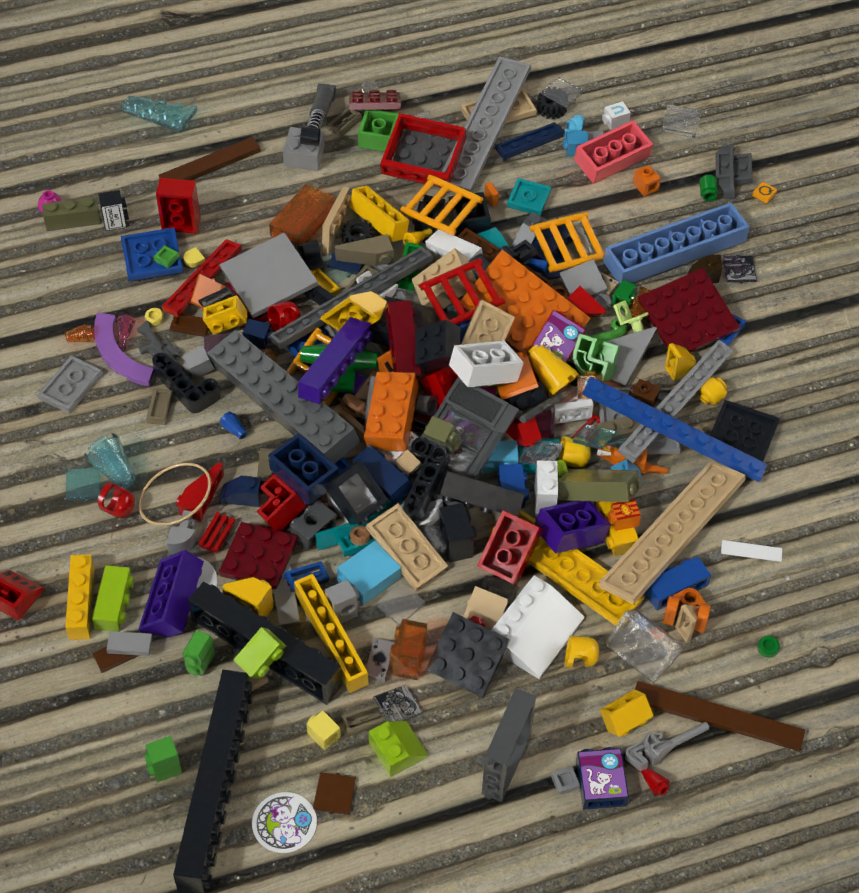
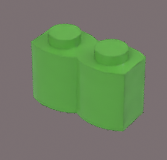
M199 630L194 632L182 653L186 670L194 676H203L216 653L213 648L214 641L212 637Z

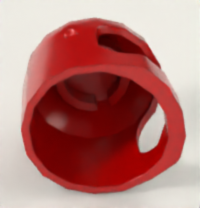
M291 301L271 305L267 311L269 323L275 332L301 317L298 306Z
M107 483L99 494L98 506L100 510L117 518H125L132 513L135 507V497L128 490L113 483ZM114 487L113 498L109 505L105 507V497L109 490Z

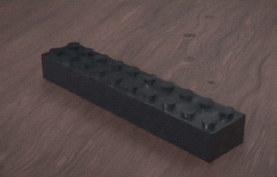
M222 669L173 873L177 891L180 893H206V888L210 889L212 875L210 871L211 867H215L217 861L215 849L216 845L220 846L222 832L219 831L221 824L224 825L226 821L227 811H224L225 805L230 803L231 790H229L230 783L235 781L236 770H234V765L239 763L240 760L239 743L244 742L245 730H243L244 723H248L249 711H247L248 704H252L254 692L251 691L252 682L249 681V676L246 672Z

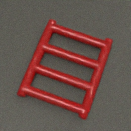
M481 258L419 284V288L421 291H425L440 321L448 320L458 325L472 319L480 299L465 272L474 268L493 300L489 304L495 307L505 304V300L503 297H499L482 267L483 262ZM455 276L459 277L475 305V309L465 312L448 279ZM439 283L442 284L459 316L448 319L431 288L432 286Z

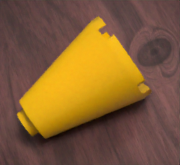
M536 344L528 351L530 353L528 356L529 361L539 381H542L546 395L549 398L553 397L557 391L560 392L579 375L575 369L544 345L538 346Z

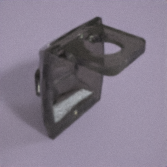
M487 575L481 586L484 590L508 599L505 612L515 600L519 589L518 584H512L506 580Z

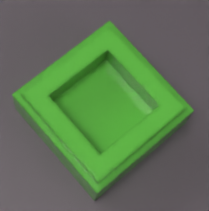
M165 245L153 256L155 262L168 269L180 257L179 252Z

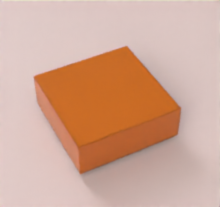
M491 182L485 183L484 196L492 207L498 206V191Z

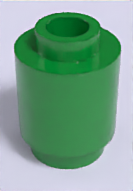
M712 175L701 177L699 180L701 197L708 202L715 200L718 195L716 177Z

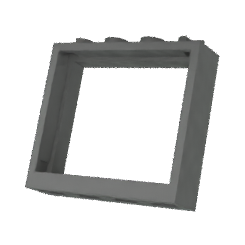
M515 688L485 755L482 794L489 800L493 798L500 802L503 801L531 737L536 696Z

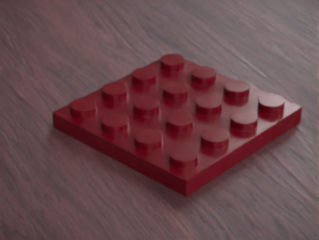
M704 268L642 294L637 299L644 312H648L649 315L647 317L653 327L657 328L656 332L667 350L669 344L673 343L686 348L691 353L740 329L739 324Z

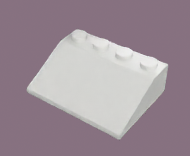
M534 575L492 628V631L510 639L503 657L540 679L568 642L569 636L574 634L585 617L550 584Z

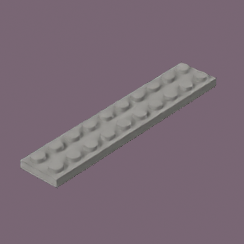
M499 56L464 126L467 138L451 181L452 184L472 192L531 70V64ZM455 144V146H454V148H453V150H452V152H451V154H450V156H449V158H448V160H447V162H446V164H445V166H444L442 172H445V173L447 172V169H448V166H449V164H450V161H451L453 152H454V150H455L456 144Z

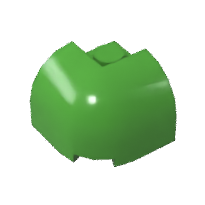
M579 334L573 351L575 367L585 376H591L608 382L617 365H615L620 346Z

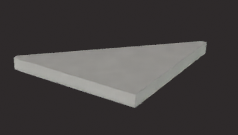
M656 327L606 341L620 346L615 362L617 366L609 382L620 387L628 385L657 331ZM572 352L566 363L575 365Z

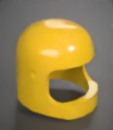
M562 436L559 447H562L558 453L559 460H564L568 467H585L591 456L589 444L582 440Z
M570 635L564 667L572 668L575 658L582 659L586 668L593 667L599 658V645L597 641L590 637Z

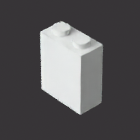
M537 461L534 483L535 520L540 508L557 505V461Z

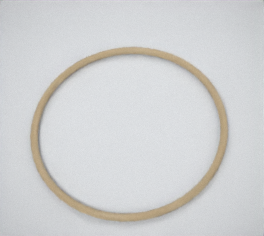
M179 463L163 469L152 477L143 488L138 501L140 515L146 522L157 526L173 525L186 520L202 507L211 490L209 473L205 468L194 463ZM179 466H195L204 471L208 478V489L202 502L191 513L181 519L167 523L153 522L145 517L141 508L142 498L148 486L158 476Z

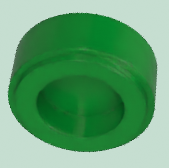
M764 636L759 640L758 652L764 657L772 658L777 655L780 644L776 638Z

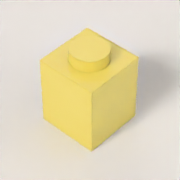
M321 711L318 715L314 714L309 718L307 733L324 751L341 738L340 727L324 711Z

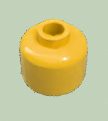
M711 377L700 388L699 398L705 405L708 403L710 405H717L727 396L726 389L728 387L722 379Z

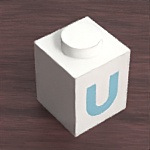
M622 101L606 106L602 119L604 124L610 130H613L628 123L631 112Z

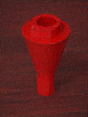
M649 768L642 771L638 770L643 775L654 796H662L669 790V779Z

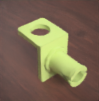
M626 300L614 305L620 325L631 324L634 333L645 330L641 320L649 315L648 312L632 317ZM621 306L625 309V316L620 312Z

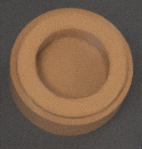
M357 526L350 531V540L355 545H365L371 539V535L365 526Z

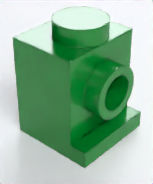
M622 280L613 294L611 306L614 307L615 304L626 300L630 310V304H633L637 297L635 293L637 290L636 285ZM621 306L620 310L625 312V309Z

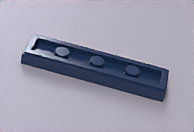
M553 122L495 145V150L503 160L560 139L564 133Z

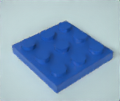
M174 227L121 236L128 281L183 272L180 257L169 269L155 262L153 258L164 245L179 252Z

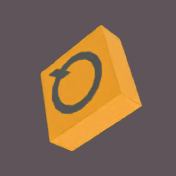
M762 181L753 191L752 196L767 204L776 195L777 189Z

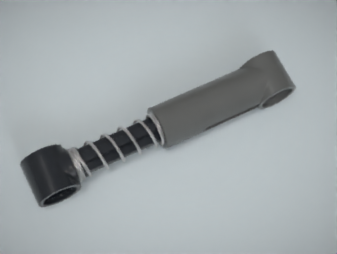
M318 83L307 127L301 128L300 144L319 146L320 128L327 117L331 103L335 101L336 85Z

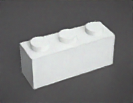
M439 229L425 241L427 251L433 255V258L438 260L454 248L464 254L468 261L476 255L482 254L481 247Z

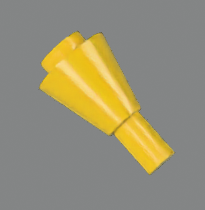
M428 228L424 231L405 233L403 243L405 245L407 241L419 245L426 237L432 235L433 232Z

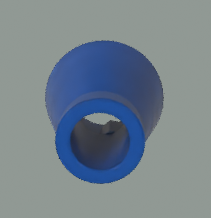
M229 411L221 417L220 423L222 428L240 440L247 435L248 431L244 428L236 413Z

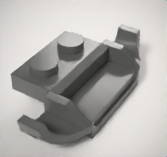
M734 144L722 146L716 152L717 184L723 190L726 199L735 198V185L753 183L752 153L734 155Z

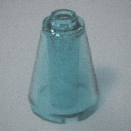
M111 433L113 436L109 438L107 435L102 436L88 447L90 452L88 455L84 454L85 459L115 485L125 489L130 488L135 483L136 476L119 436L115 433Z

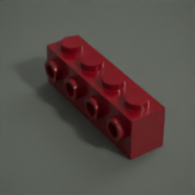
M411 300L388 302L385 306L393 372L415 373L418 380L421 374H423V369L415 365V329H417V325H414L413 320L415 318V308L411 306Z

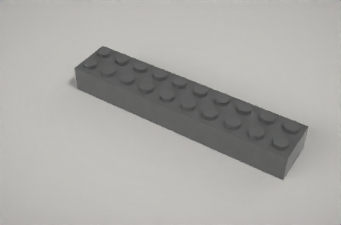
M236 329L207 352L214 368L293 436L300 433L332 463L338 462L360 443L354 427L325 403L317 404L298 398V381Z

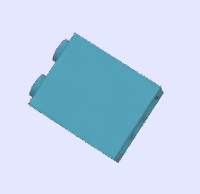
M374 541L337 567V581L340 583L348 579L351 586L354 585L358 590L359 597H357V600L362 605H365L401 579V567Z

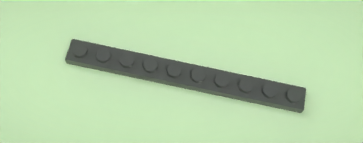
M423 247L418 248L270 334L271 341L280 349H283L324 325L325 322L320 319L321 316L350 295L370 291L377 294L433 261V255Z

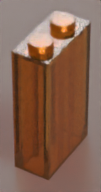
M305 184L270 222V236L274 238L285 233L290 242H296L298 246H301V243L308 242L325 222L335 203V198Z

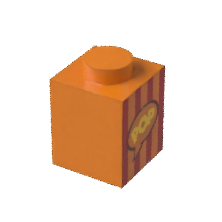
M635 499L629 502L611 504L608 520L610 524H613L615 531L639 527L641 514Z

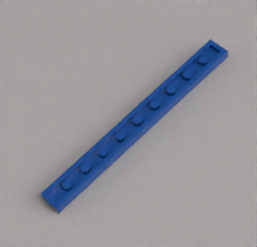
M590 376L582 395L733 470L743 473L757 482L762 479L766 463Z

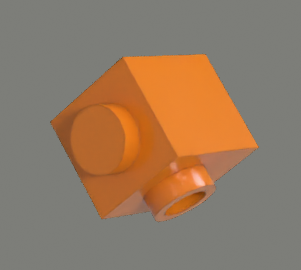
M650 165L634 171L633 184L644 197L659 190L661 178Z

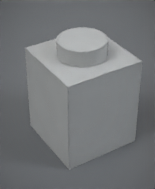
M203 346L182 355L185 361L182 365L186 373H191L194 379L215 369Z

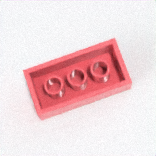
M632 120L577 146L574 161L590 181L595 184L649 158L653 143L635 121Z

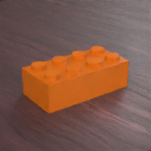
M376 373L364 434L367 446L371 445L375 450L378 448L381 451L405 452L408 449L419 389L415 373Z

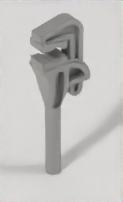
M704 722L670 740H663L662 733L653 735L652 732H649L645 735L644 740L626 749L625 759L638 770L648 769V760L646 758L650 760L652 766L657 765L674 747L709 730V725L707 722Z

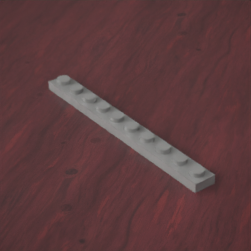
M718 340L655 409L675 418L700 390L702 385L731 356L734 350L721 340ZM641 424L620 446L618 452L634 463L660 433Z

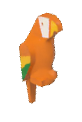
M602 442L598 446L597 456L605 459L612 465L627 459L618 452L619 448L610 446L607 442ZM645 450L633 463L640 468L641 474L644 475L647 472L668 473L667 468L649 464L646 461L648 450Z

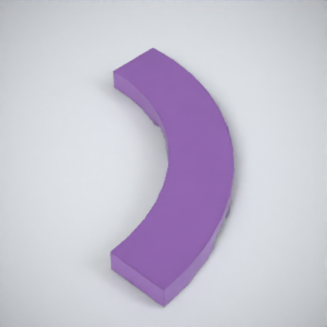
M97 312L94 336L98 351L104 362L115 373L121 374L127 380L140 385L150 386L154 368L139 364L126 356L114 338L116 316Z

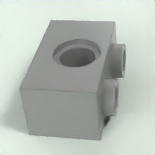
M348 579L325 589V596L341 624L358 617V608L360 606L357 597H359V593L354 585L351 586Z

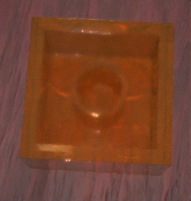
M402 619L401 626H397L395 630V645L392 644L390 649V667H393V676L418 681L427 645V623Z

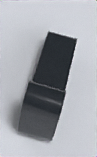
M157 353L153 356L152 362L155 375L169 390H173V394L188 411L199 413L219 400V385L215 379L209 378L195 385L166 353Z
M422 437L414 439L411 448L416 457L424 461L403 505L404 512L412 521H419L424 517L450 462V455L444 446ZM426 446L423 452H418L419 447ZM444 453L441 459H435L437 454ZM436 471L434 476L427 477L428 472ZM421 489H427L424 495H418Z

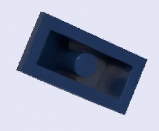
M241 475L223 484L220 503L259 507L263 492L260 489L262 486L261 477Z

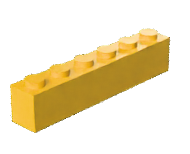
M311 574L294 581L295 595L329 657L336 660L341 666V679L349 694L369 685L368 672L315 576Z

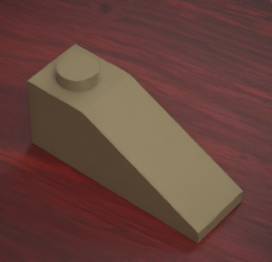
M388 234L337 245L335 246V259L342 262L379 266L394 262V250Z

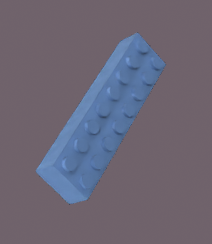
M728 203L605 247L603 262L615 280L619 282V285L622 280L634 283L747 241L750 226L734 205Z

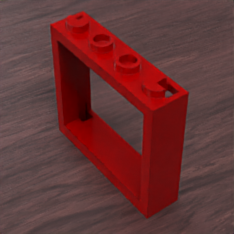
M399 113L380 163L381 174L423 184L428 181L429 175H433L451 183L467 138L466 128L459 125L446 124L442 121L437 122L427 118ZM403 129L457 140L447 172L392 161Z

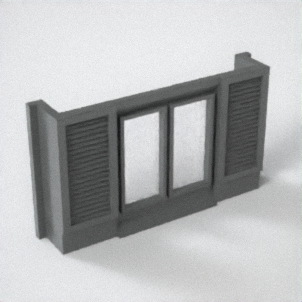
M458 376L434 415L453 424L462 437L459 449L455 450L454 454L449 453L450 462L446 471L477 479L515 417L519 419L524 412L478 386L467 387ZM426 446L419 447L418 452H423ZM444 453L437 454L435 459H441ZM422 465L410 476L411 486H413ZM436 471L428 472L427 477L434 476ZM442 479L431 501L442 499L443 495L438 494ZM421 489L418 495H424L427 489ZM454 499L453 503L443 500V507L462 503V501Z

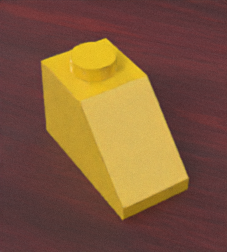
M671 343L668 346L664 368L673 381H676L687 375L696 365V360L686 348Z

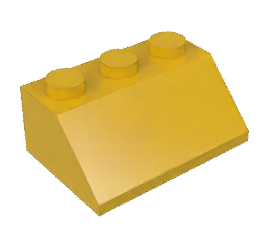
M372 291L350 295L322 315L320 319L338 331L350 317L371 323L372 325L381 318L387 301Z

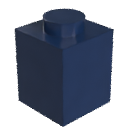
M248 319L242 334L257 348L265 350L267 344L271 343L270 334L273 332H271L270 324Z

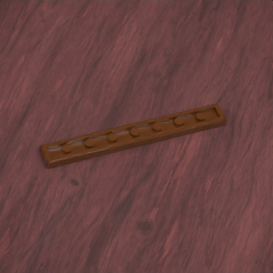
M637 681L635 690L646 695L649 706L652 709L700 723L707 722L710 726L799 752L801 750L805 729Z

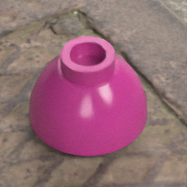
M51 190L44 191L38 200V209L43 213V203L62 201V199Z

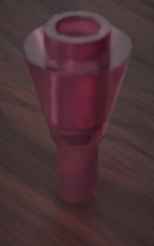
M123 314L117 318L120 336L119 348L121 349L126 348L127 338L136 323V320L128 314Z

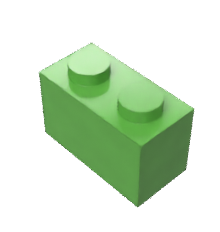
M171 736L145 745L147 753L143 755L150 776L154 775L157 782L182 774L179 757Z

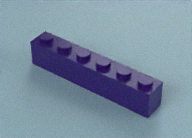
M352 317L347 320L298 381V398L320 404L324 398L328 397L333 386L337 385L340 377L345 375L350 364L355 362L357 355L361 354L364 346L371 341L373 335L371 323Z

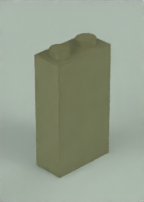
M569 469L558 480V499L568 501L629 502L641 489L642 479L639 477L638 470Z

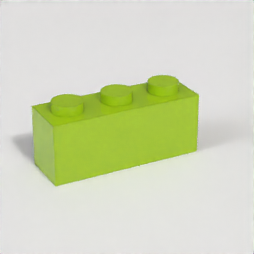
M105 565L92 618L95 630L120 632L121 625L125 624V608L130 604L129 590L134 587L135 580L134 576L131 575L129 567Z

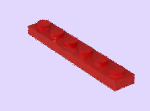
M226 239L162 305L163 311L179 317L191 304L190 301L198 275L201 274L207 278L215 279L222 272L220 264L236 257L242 251L241 245Z

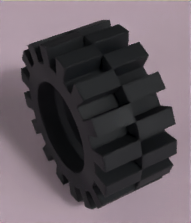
M547 88V91L544 89L542 93H539L537 110L542 117L546 115V119H549V117H552V119L557 117L559 119L560 116L563 117L568 106V96L565 92L561 93L560 89L556 91V88H553V90Z
M354 218L352 222L348 220L347 224L344 223L341 230L343 244L374 237L372 224L370 222L367 224V220L362 222V218H359L358 221ZM355 233L363 234L361 237H354L352 235Z

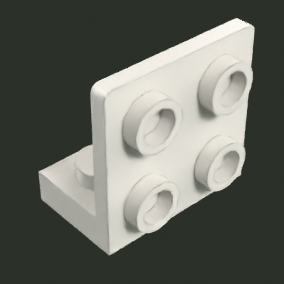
M583 386L569 387L573 394L553 405L554 407L550 409L554 424L592 418L593 401L592 399L587 400L586 396L582 395ZM563 388L560 392L565 391L569 388Z

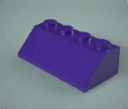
M187 550L160 560L138 631L166 637L183 633L186 628L188 613L190 612L188 599L197 589L196 586L202 574L203 560Z

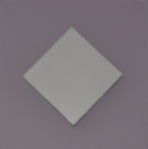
M594 260L560 272V277L569 296L579 286L592 297L608 292V288Z

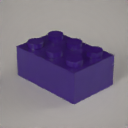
M574 501L540 508L534 525L544 529L541 537L555 554L603 543L611 526L591 501Z

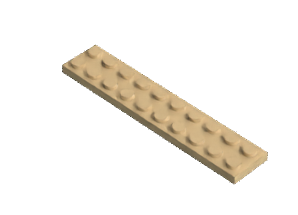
M711 460L599 581V588L634 605L745 481V474Z

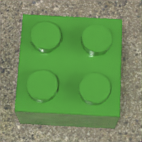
M365 110L358 131L359 148L385 152L399 114L379 110Z

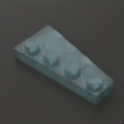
M128 96L120 106L121 111L179 133H181L197 112V106L194 105L185 107L181 103L172 105L166 104V101L161 100L152 102L149 98Z

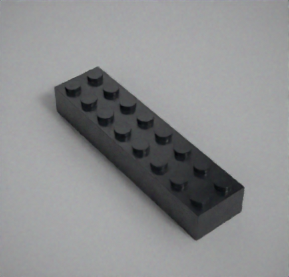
M203 581L189 597L188 603L192 621L240 651L261 627L269 629L286 645L283 649V655L269 666L270 670L327 705L342 687L341 666L336 660L328 659L314 647L310 648L302 639L289 635L283 627L273 625L268 618L257 615L247 605L239 604L231 595L226 596L215 585H209Z

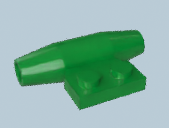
M328 344L302 346L300 360L313 364ZM363 349L362 353L357 355L355 362L347 368L345 375L340 377L337 385L333 386L330 391L353 393L356 379L354 370L377 368L378 353Z

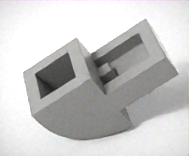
M183 510L182 518L191 513V511ZM192 516L181 521L179 527L171 526L167 540L169 554L173 555L183 550L189 551L196 544V521Z

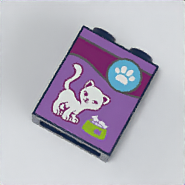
M606 747L602 750L583 749L578 751L576 766L583 810L627 806L629 794L621 748Z

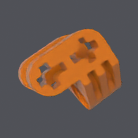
M687 588L673 596H669L663 624L673 626L677 610L680 611L682 605L699 606L694 631L704 634L711 605H707L699 592L693 588ZM686 599H690L693 602L689 603L686 601Z

